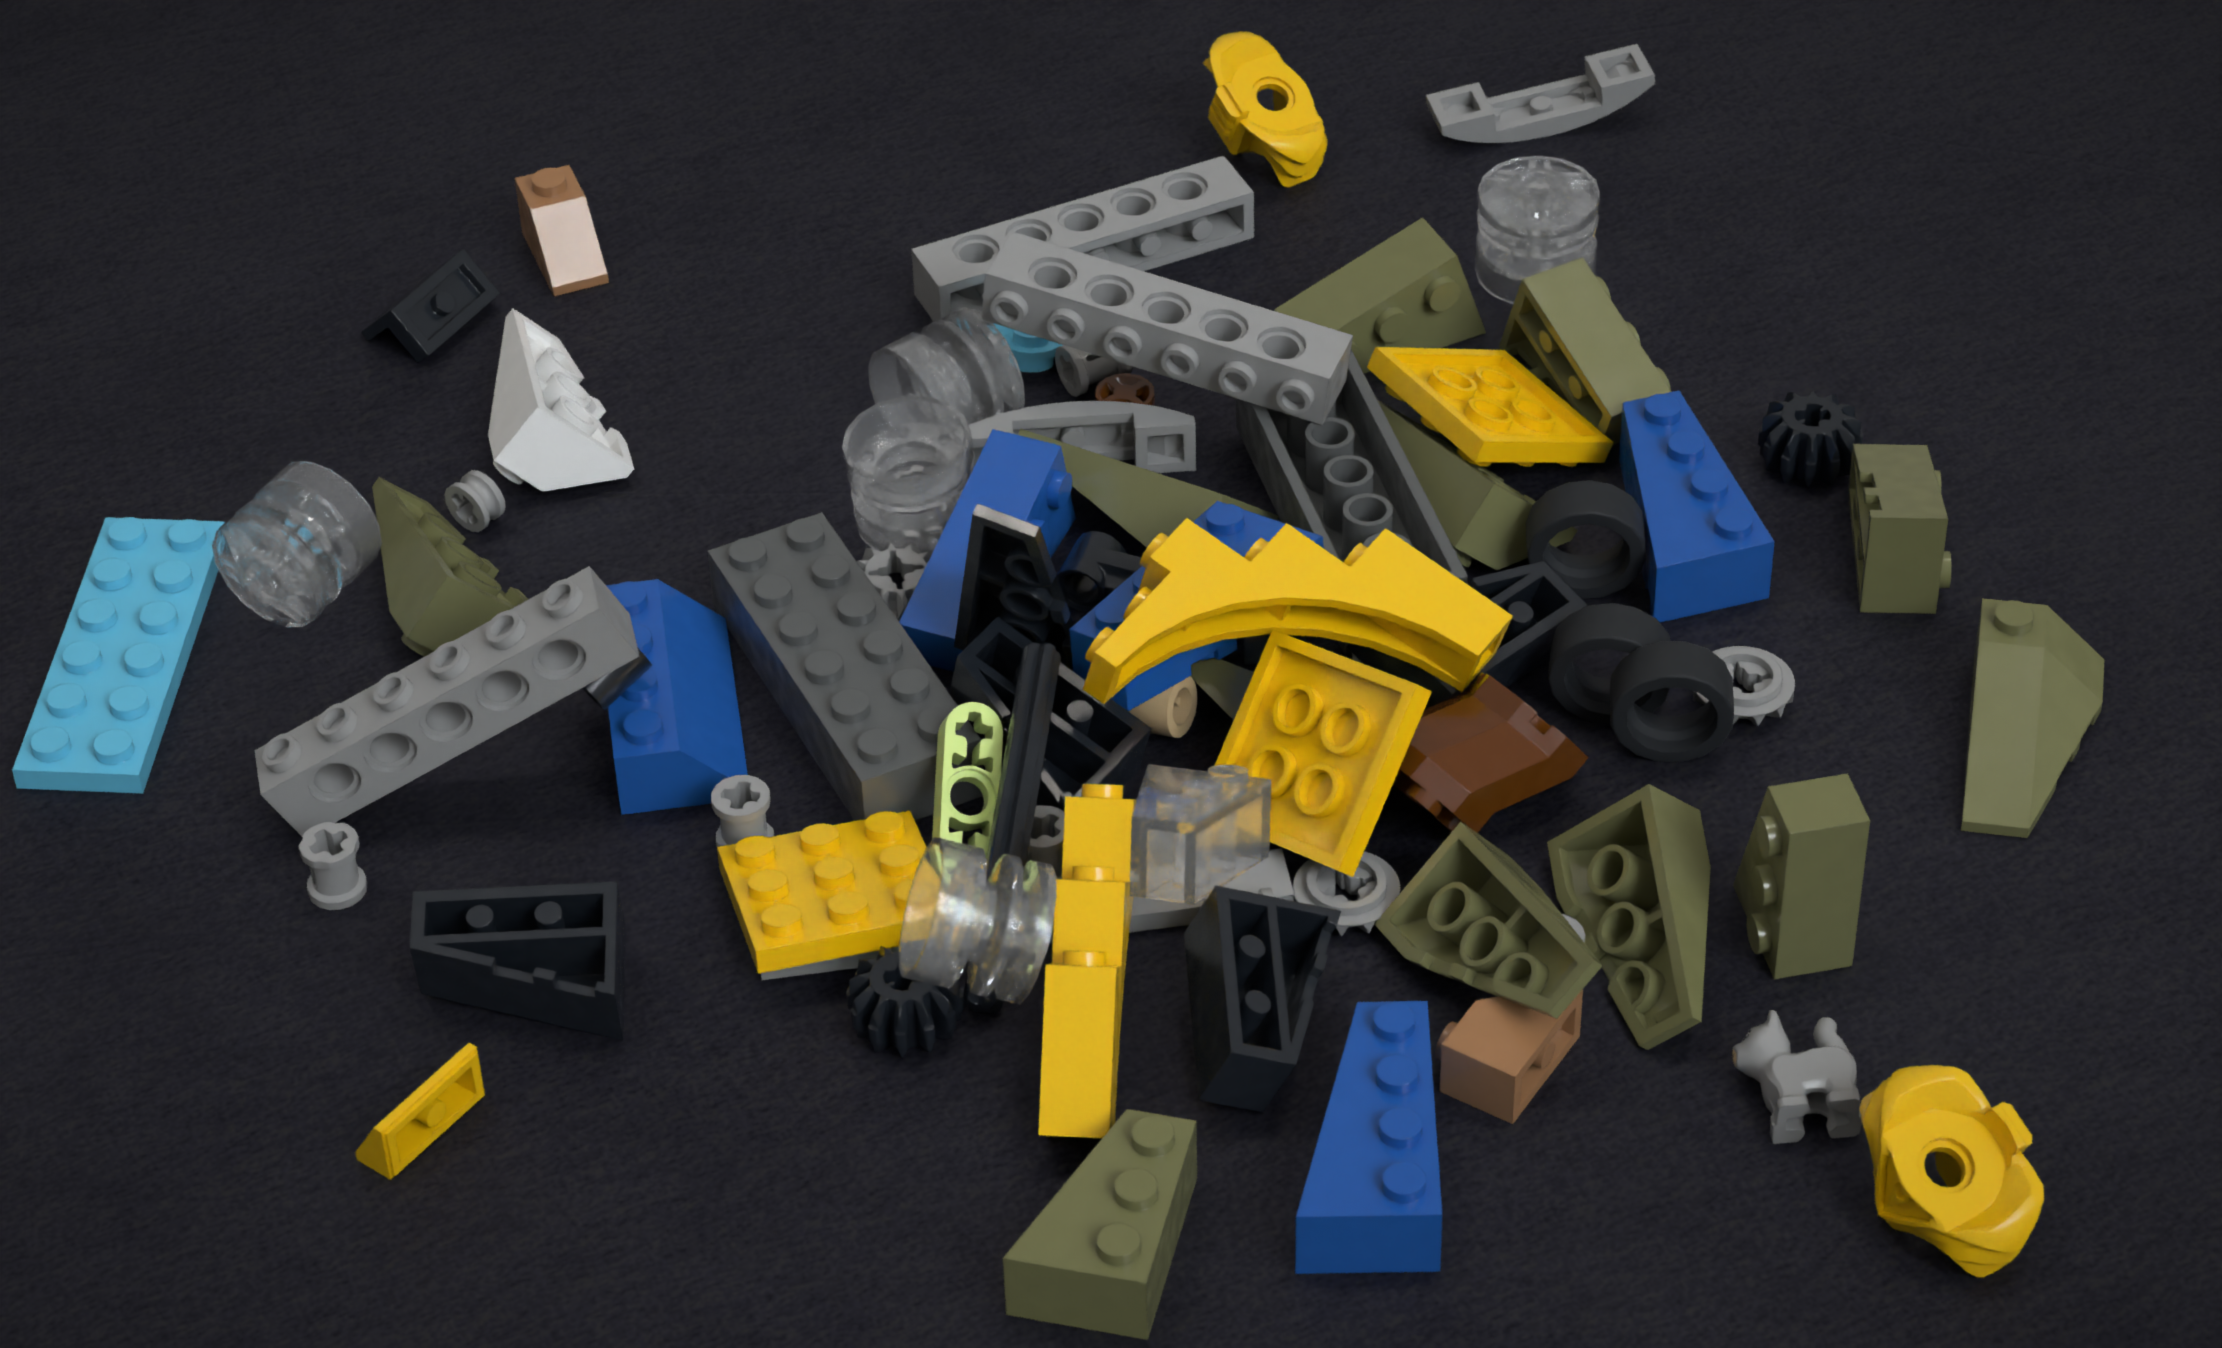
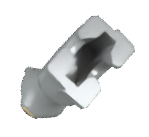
M1774 1010L1769 1011L1764 1024L1751 1028L1742 1042L1733 1046L1732 1060L1736 1069L1760 1083L1763 1100L1766 1107L1772 1113L1770 1117V1135L1773 1144L1800 1141L1805 1134L1802 1123L1803 1116L1809 1113H1820L1828 1117L1826 1125L1831 1139L1853 1137L1860 1134L1862 1119L1860 1097L1856 1087L1857 1066L1844 1041L1837 1035V1024L1832 1018L1823 1017L1817 1022L1813 1031L1817 1048L1790 1053V1042L1783 1030L1780 1018Z

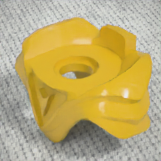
M1233 32L1218 37L1210 48L1209 58L1203 62V65L1213 74L1217 85V90L1208 111V119L1230 153L1252 152L1264 156L1270 162L1283 187H1292L1314 178L1322 165L1328 144L1323 120L1315 109L1313 98L1305 82L1282 60L1277 50L1261 36L1251 32ZM1264 89L1273 90L1274 111L1264 108L1258 102V92Z
M1941 1065L1909 1066L1893 1072L1891 1077L1884 1080L1875 1091L1866 1095L1860 1105L1861 1119L1873 1162L1875 1204L1878 1215L1885 1219L1893 1229L1921 1237L1947 1254L1969 1274L1984 1278L2010 1263L2020 1253L2039 1218L2044 1201V1186L2031 1164L2023 1155V1152L2032 1142V1135L2011 1104L2002 1102L1991 1107L1971 1076L1957 1067ZM1935 1152L1936 1169L1948 1187H1941L1928 1177L1924 1167V1160L1927 1154Z

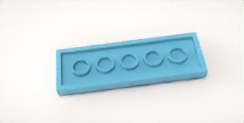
M105 517L12 769L17 789L143 794L229 541L224 521Z

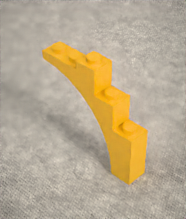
M1186 518L1169 537L1164 533H1159L1143 553L1140 565L1145 568V572L1138 593L1125 610L1123 623L1115 631L1108 626L1105 627L1087 650L1085 659L1091 665L1083 690L1102 704H1105L1137 675L1176 654L1221 640L1269 635L1273 629L1286 635L1323 637L1369 647L1418 666L1463 692L1496 654L1513 616L1386 528L1369 547L1362 543L1357 544L1345 561L1342 562L1288 523L1269 542L1259 538L1249 549L1245 557H1243Z
M1082 784V797L1065 796L1062 879L1055 880L1052 963L1046 964L1038 1135L1103 1138L1115 1124L1120 1028L1128 938L1137 876L1141 861L1146 855L1147 828L1137 827L1138 800L1123 799V785Z

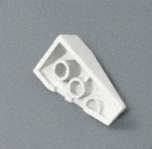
M513 308L505 318L488 430V438L494 459L493 464L496 469L510 481L516 484H522L526 481L542 492L627 478L634 470L627 442L619 431L611 427L607 432L599 419L606 410L598 399L589 396L584 388L579 385L584 376L560 339Z

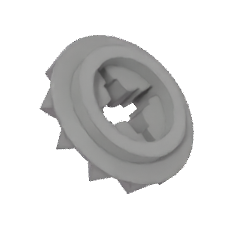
M889 540L885 550L880 552L872 548H866L862 560L857 561L897 620L901 619L933 552L921 553L915 542L904 549L895 548ZM891 573H901L904 579L902 589L897 590L896 583H893L889 576Z
M1732 646L1713 651L1715 655L1725 662L1732 678H1736L1738 683L1742 684L1746 690L1753 691L1752 693H1742L1739 687H1733V724L1739 719H1749L1752 723L1759 726L1765 715L1781 717L1785 705L1793 702L1795 689L1794 675L1789 666L1778 656L1768 651L1748 646ZM1693 691V701L1701 704L1708 703L1709 700Z
M1364 851L1354 877L1309 859L1299 868L1295 875L1293 892L1296 902L1340 910L1341 913L1336 928L1342 937L1348 927L1357 926L1364 932L1370 933L1375 921L1382 917L1381 915L1400 894V881L1395 870L1386 861ZM1335 883L1339 885L1341 890L1345 889L1349 895L1358 894V900L1348 901L1344 895L1335 896Z

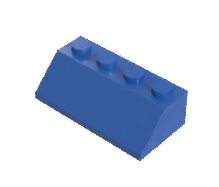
M659 579L606 585L629 612L637 647L653 665L608 707L621 815L711 804V792L716 784L731 776L748 775L726 618Z

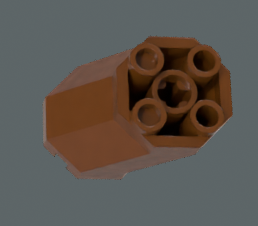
M1481 672L1464 693L1424 710L1393 785L1422 809L1425 808L1451 832L1462 822L1478 833L1494 813L1571 779L1589 757L1555 726H1550L1537 715L1538 712L1490 675H1485Z

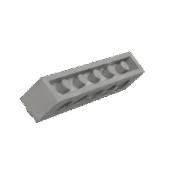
M1220 156L911 249L914 295L941 333L983 321L981 318L985 273L1012 231L1134 269L1147 271L1254 238V192L1224 156Z
M1013 231L1010 233L985 273L981 320L1317 424H1324L1346 382L1353 339L1351 334Z
M590 566L566 579L559 580L545 591L510 610L497 614L487 623L454 641L444 643L429 655L398 672L386 675L378 683L341 703L330 706L320 715L287 733L274 737L267 744L254 750L260 794L302 838L304 832L314 825L323 822L336 823L640 657L630 614Z

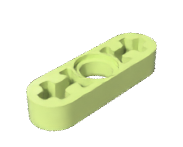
M966 702L954 708L943 720L938 730L931 858L946 891L982 887L1001 778L1003 726L994 710L978 702ZM967 720L973 721L974 731L984 734L985 739H982L972 751V766L953 768L952 763L960 765L967 756V740L961 735H956L955 731L959 730ZM984 765L985 770L977 766ZM969 782L980 789L984 798V806L981 813L971 816L964 815L954 808L950 799V791L955 783ZM949 827L958 831L950 833ZM980 828L982 829V834L975 832L968 839L967 844L968 859L978 862L979 867L967 875V878L960 877V867L955 864H949L948 858H952L960 851L963 831H972Z

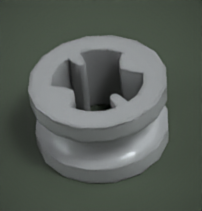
M471 470L461 478V482H455L449 486L444 495L446 505L452 516L460 525L471 532H480L486 528L490 520L499 518L504 514L506 508L505 499L495 482L486 474L477 470Z

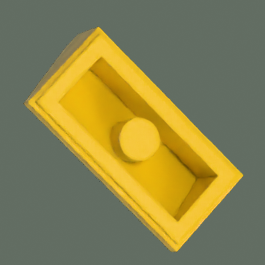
M471 1043L464 1046L381 1120L355 1152L357 1160L391 1180L485 1095L477 1047Z

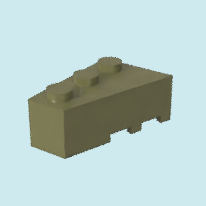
M1423 217L1274 309L1275 312L1353 335L1351 350L1363 373L1370 372L1367 366L1375 347L1443 348L1486 333L1457 255Z
M1583 257L1522 279L1499 348L1505 350L1511 356L1519 354L1533 368L1529 370L1544 384H1548L1564 401L1614 442L1613 445L1619 443L1622 403L1650 397L1655 394L1671 392L1666 374L1659 367L1654 366L1641 346L1635 327L1623 319L1611 300L1606 283L1602 278L1594 275Z
M1853 444L1848 498L1860 613L1936 614L1939 588L1949 589L1951 583L1950 551H1944L1948 516L1941 495L1940 470H1934L1927 445Z
M1848 773L1769 786L1765 793L1733 887L1747 917V934L1750 946L1755 954L1763 953L1774 979L1850 967L1853 964L1870 819Z
M1130 1109L1125 1110L1003 1257L1006 1315L1148 1340L1197 1180V1130L1195 1120Z

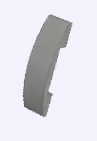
M1638 44L1585 56V75L1490 98L1486 97L1479 82L1428 94L1426 95V104L1442 136L1479 143L1518 142L1567 132L1605 117L1630 103L1655 84V74Z
M1117 401L1051 403L994 415L969 424L952 433L956 487L966 485L992 429L1018 435L1021 428L1116 460L1134 459L1135 466L1156 473L1196 471L1195 417L1152 405Z

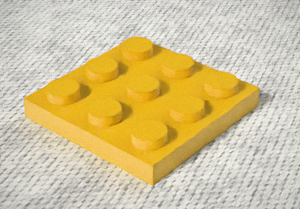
M1375 347L1367 366L1374 375L1386 384L1385 390L1388 394L1408 403L1421 415V422L1426 427L1443 434L1458 447V455L1474 465L1486 467L1490 466L1491 462H1502L1530 467L1535 463H1558L1574 467L1577 463H1605L1614 443L1505 350Z
M1272 629L1195 811L1354 877L1432 691Z
M890 811L878 812L863 820L836 825L814 824L799 832L773 837L750 836L741 839L735 844L717 847L720 872L758 974L878 951L880 946L888 949L904 946L908 941L910 944L958 935L955 909L911 811L900 813Z

